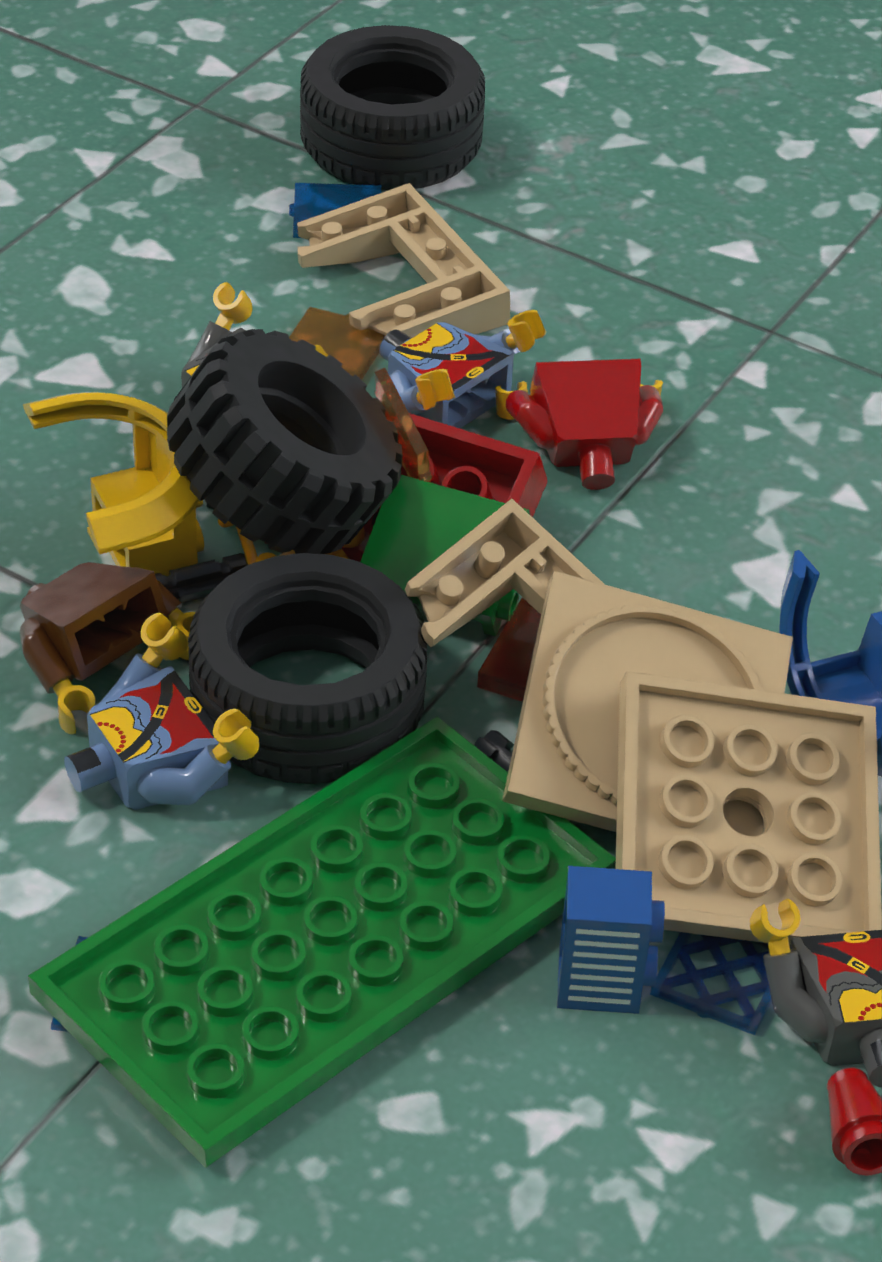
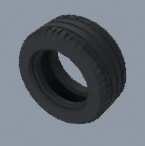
M381 25L362 27L343 32L325 41L312 53L302 68L300 89L301 140L304 148L323 170L340 180L378 190H391L408 183L415 189L442 183L457 175L474 159L481 147L485 107L484 73L474 57L461 44L444 35L409 26Z
M299 553L274 556L255 562L226 577L204 598L195 612L188 637L190 692L214 724L220 715L230 709L240 710L251 721L250 729L259 738V750L254 757L247 760H239L232 757L230 761L258 776L286 783L318 784L333 782L417 729L418 722L421 720L424 711L427 678V643L421 632L424 623L423 616L412 599L407 596L406 592L382 572L355 560L328 554ZM312 649L344 655L366 667L363 672L336 683L297 685L272 680L250 668L256 662L281 652Z

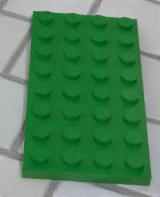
M437 716L28 975L29 991L206 1168L561 916L564 910L568 866L615 869L616 858L565 818L503 802L508 772Z

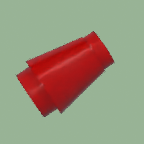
M858 1068L839 1070L827 1082L833 1153L837 1160L845 1164L847 1169L855 1174L869 1176L882 1173V1098L864 1071Z

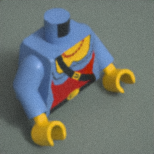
M527 310L515 315L507 322L509 328L491 337L472 334L446 322L436 323L413 338L397 329L390 331L384 337L379 351L381 357L388 361V379L385 388L392 408L456 428H462L496 406L495 387L501 386L503 390L511 391L514 355L530 350L535 344V339L543 338L546 335V330L538 311Z
M156 613L147 618L141 628V639L149 647L144 655L139 653L135 655L117 683L100 703L93 706L88 712L89 747L70 754L64 759L67 775L77 792H82L109 781L124 805L134 810L157 804H194L206 792L228 785V770L231 768L230 759L232 757L239 760H247L254 757L259 750V738L250 729L251 721L240 710L230 709L224 712L214 724L173 667L169 666L162 669L159 666L163 659L172 661L181 657L187 649V638L177 626L172 627V622L161 613Z

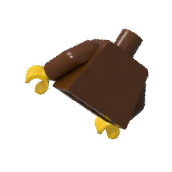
M86 562L77 565L47 584L39 583L29 589L26 597L22 599L20 608L25 621L20 627V637L23 655L48 694L56 693L58 696L59 724L66 733L76 734L75 719L72 711L81 710L88 714L90 709L96 705L93 692L87 687L72 685L73 679L76 678L83 681L143 643L141 628L145 620L156 613L163 614L172 622V627L177 626L186 635L187 649L180 658L189 660L188 637L195 612L183 613L180 610L183 604L156 579L154 571L141 567H124Z

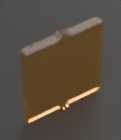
M309 307L289 338L296 342L302 339L313 345H320L328 355L330 354L343 363L341 367L351 376L356 374L362 380L379 354L380 345L386 335L369 328L359 330L350 324L349 314L342 315Z
M386 368L375 371L376 390L374 392L386 409V419L392 421L398 431V444L402 445V464L409 477L430 482L432 475L429 469L428 449Z

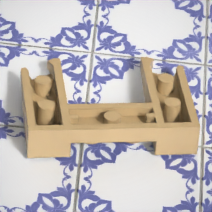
M410 183L297 223L298 237L309 240V246L298 247V263L302 268L356 263L401 253L427 282L425 285L349 312L350 324L359 330L369 328L387 335L390 331L397 329L413 338L436 323L446 322L469 333L479 334L507 325V322L510 320V290Z
M511 498L408 581L405 591L407 596L419 597L428 622L423 623L421 632L425 642L432 647L474 619L512 589L542 614L548 582L554 570L601 584L604 583Z

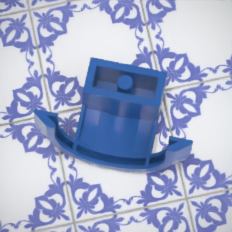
M800 550L794 551L782 590L779 625L780 634L793 637L787 673V683L792 695L876 707L878 776L882 777V611L871 614L858 650L810 663L807 644V617L820 573Z

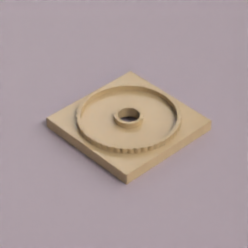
M554 570L546 590L502 801L616 832L620 682L626 671L785 693L793 637ZM742 800L729 801L723 805L724 817L730 827L736 832L745 836H759L763 834L764 820L755 806Z
M626 671L620 682L615 869L652 871V900L664 901L665 903L664 930L762 942L753 935L750 929L752 913L756 908L765 904L770 924L774 928L781 930L782 921L778 914V906L784 899H790L797 905L801 918L797 930L788 936L789 946L791 939L794 937L882 930L876 707ZM742 800L755 806L764 820L763 834L759 836H745L736 832L730 827L724 817L723 805L729 801Z

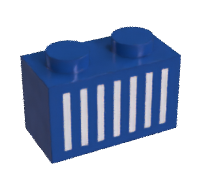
M568 866L558 955L557 1008L639 1014L643 986L655 987L657 978L658 946L649 945V943H662L664 932L665 903L664 901L652 900V871Z

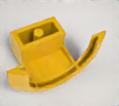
M101 392L72 393L23 404V409L34 429L81 419H111L132 424L135 467L90 478L92 511L86 513L89 525L87 532L99 555L109 552L116 566L141 567L154 571L155 574L161 573L165 576H169V570L198 563L197 552L204 550V537L200 524L196 519V508L202 507L203 500L199 501L190 490L191 482L187 476H180L174 464L175 452L169 451L167 441L168 412L140 399Z

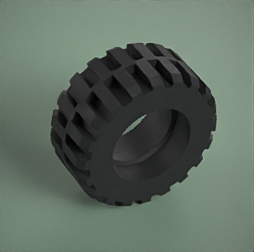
M250 329L230 334L212 347L169 407L167 414L169 451L175 452L174 464L180 476H187L191 482L190 490L198 500H205L214 509L212 514L224 524L229 521L241 530L240 535L253 542L257 540L268 543L269 549L280 553H286L294 550L295 554L332 553L341 550L344 545L349 544L397 487L401 478L403 459L402 445L398 444V431L394 422L386 419V409L380 400L372 398L366 391L367 385L356 374L351 376L341 367L343 363L330 354L326 357L316 351V346L301 339L296 342L291 340L288 334L278 331L265 334L263 329Z

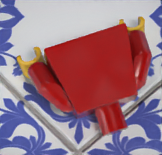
M641 359L536 362L530 395L528 394L527 382L525 381L518 382L517 390L515 391L503 390L501 386L495 387L496 413L503 419H515L538 447L547 449L553 465L557 467L580 466L581 481L584 488L600 490L614 484L613 465L630 462L634 447L646 443L663 414L661 399L663 381L655 380L653 386L642 385Z

